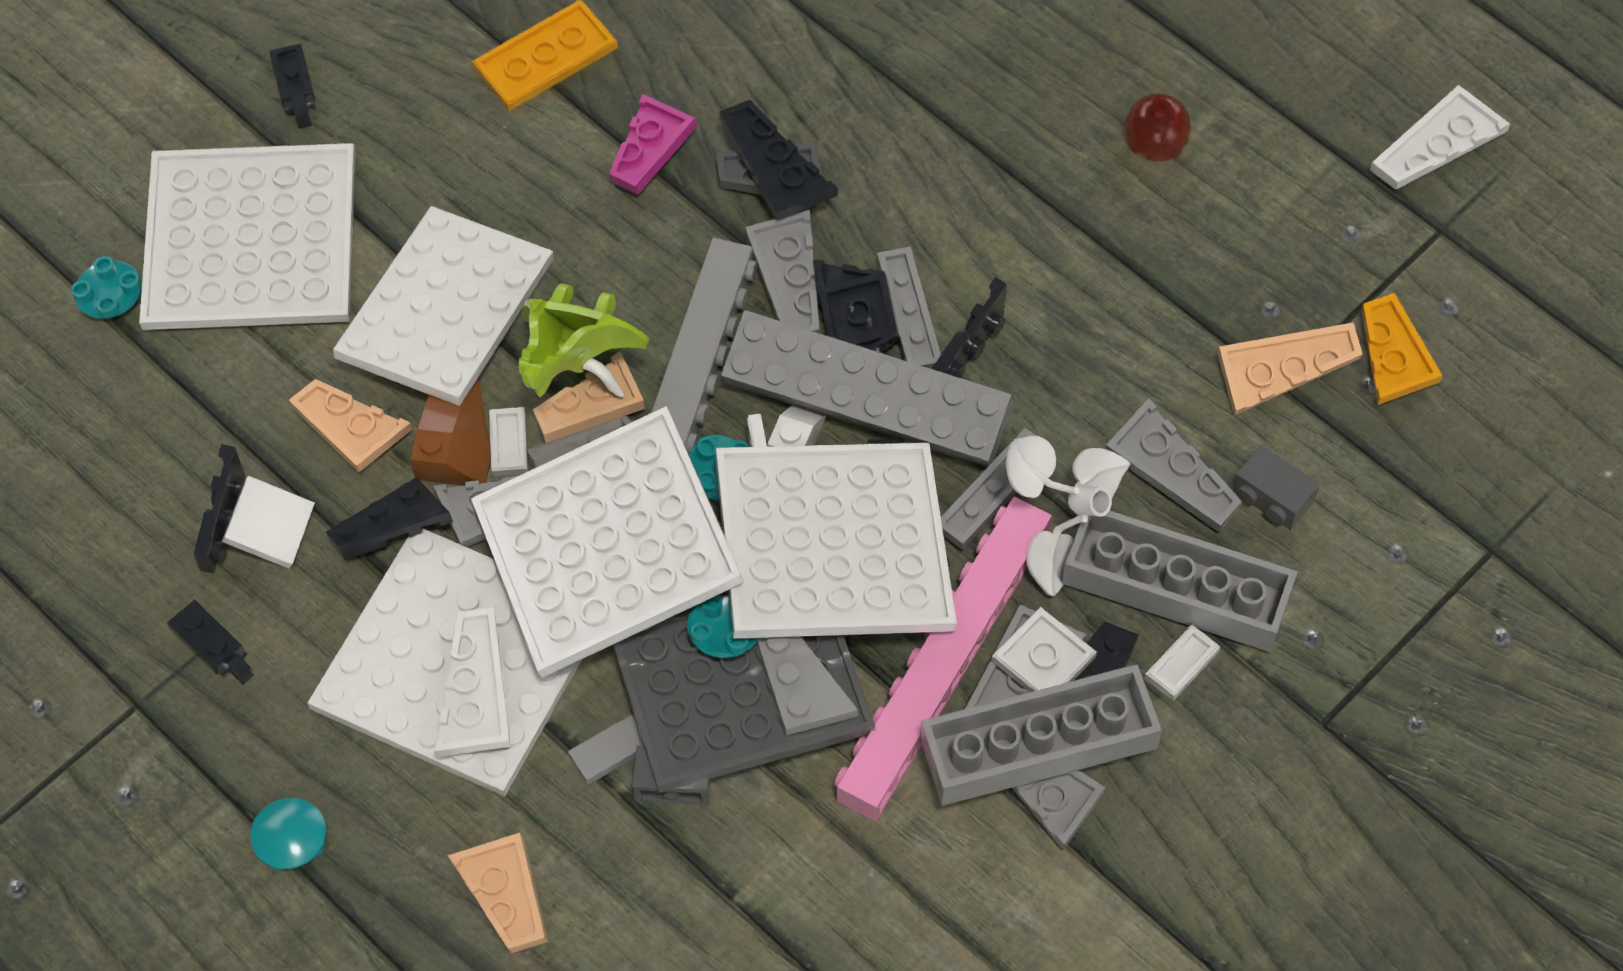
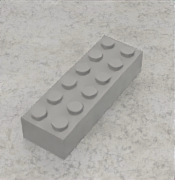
M1109 510L1104 516H1088L1086 523H1080L1065 563L1062 584L1189 626L1194 625L1198 629L1271 652L1298 571Z
M1138 664L922 720L920 741L941 805L944 806L1158 749L1162 729Z

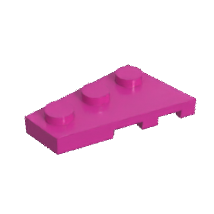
M642 94L639 101L640 108L636 117H632L630 122V132L626 142L621 144L609 173L612 183L637 195L697 127L694 117Z

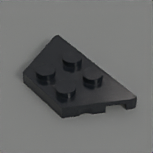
M813 260L827 335L829 337L879 353H883L900 339L889 281L885 271L870 268L861 270L857 266L843 264V267L825 264L824 260Z

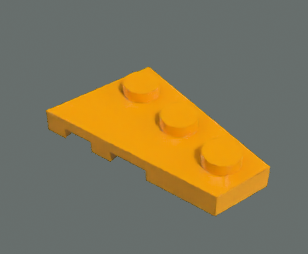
M1395 293L1364 303L1361 312L1377 404L1380 405L1440 383L1443 375Z

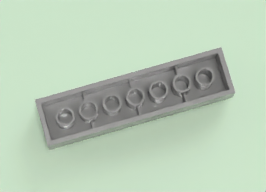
M746 310L743 312L721 374L728 385L790 405L801 406L846 423L896 439H903L909 443H929L931 450L983 467H988L995 459L1014 403L1012 395Z

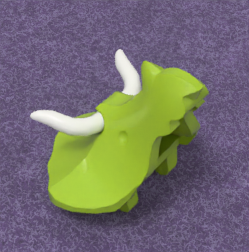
M561 283L557 286L549 301L543 299H528L525 301L522 311L529 321L530 339L527 348L522 350V357L519 358V373L526 387L534 389L536 394L541 397L548 389L552 379L560 372L567 370L581 373L584 372V369L599 377L613 394L619 397L624 396V392L611 371L593 358L603 352L647 349L650 338L632 325L612 316L616 306V299L613 294L601 293L595 309L592 310L569 304L574 293L573 286Z

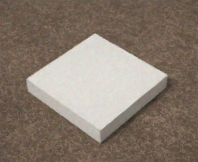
M247 476L222 542L289 569L294 562L315 503Z
M1040 607L992 656V662L1027 691L1033 692L1073 681L1096 658L1097 652Z

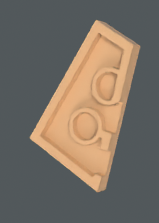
M621 351L610 357L611 362L606 367L615 377L624 392V396L619 397L613 394L599 377L589 371L585 374L586 379L575 387L564 388L533 409L535 420L545 443L645 409L642 395Z
M317 379L313 380L289 399L291 408L358 473L412 430L410 422L402 418L397 420L386 415L382 409L374 405L369 407L354 400L352 395Z
M521 833L448 855L511 953L548 942L525 841Z

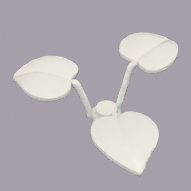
M1025 436L1014 439L1007 453L1006 470L1012 487L1020 495L1029 498L1038 497L1044 484L1047 487L1070 493L1068 503L1070 508L1077 514V517L1056 526L1053 534L1049 531L1038 532L1030 541L1027 549L1026 561L1032 577L1047 595L1055 596L1064 585L1062 581L1065 563L1074 542L1070 535L1061 534V532L1080 522L1086 523L1088 516L1106 515L1111 508L1112 497L1124 473L1131 464L1112 451L1101 448H1088L1080 452L1073 463V474L1078 481L1075 487L1051 481L1048 478L1053 474L1056 466V456L1052 445L1042 437Z

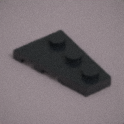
M997 277L994 278L989 285L991 290L989 299L984 306L979 303L975 305L970 313L971 317L966 324L965 333L961 331L956 332L933 365V370L961 378L965 365L971 358L977 359L984 350L986 340L991 335L996 336L1002 330L1006 322L1004 309L1007 284Z
M221 444L218 455L224 462L221 476L213 475L210 487L212 490L211 503L213 508L212 510L206 509L204 512L193 554L199 570L213 574L218 561L222 562L225 558L227 544L222 542L246 479L236 448Z

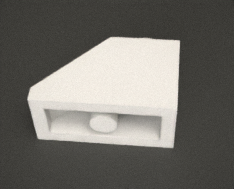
M792 404L779 416L767 447L814 446L826 415Z

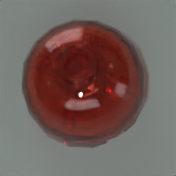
M1152 93L1140 98L1131 106L1124 124V139L1130 150L1135 154L1138 151L1141 154L1147 155L1146 159L1150 161H1167L1178 157L1182 153L1183 148L1188 144L1191 135L1190 114L1178 99L1164 93Z

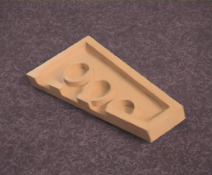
M1353 322L1220 346L1217 354L1235 416L1359 360L1362 356V350Z

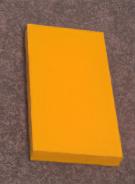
M578 0L473 60L472 66L506 109L511 111L618 49V42L582 0Z

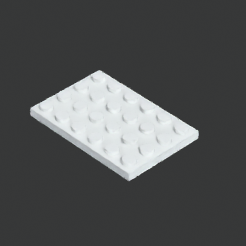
M431 206L334 347V358L460 406L523 308L525 301L528 300L553 261V251Z

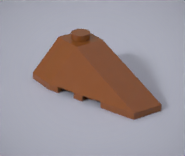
M479 377L460 406L428 395L417 428L410 459L415 478L417 477L420 481L464 486L465 482L479 480V484L487 482L491 463V450Z

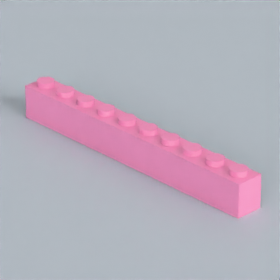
M1016 497L1012 498L1007 508L1004 506L1000 507L993 521L995 528L990 535L986 533L983 535L976 549L978 556L973 563L969 561L966 563L959 577L961 584L956 592L952 590L957 622L955 631L925 632L924 638L927 640L921 649L916 647L911 653L906 665L909 668L903 678L898 676L889 691L890 701L886 707L880 706L873 716L875 730L871 731L868 737H860L853 750L852 755L855 758L849 767L843 766L834 782V786L837 787V802L877 822L922 746L920 741L921 721L941 715L1027 571L1026 553L1030 541L1040 531L1050 532L1051 514Z

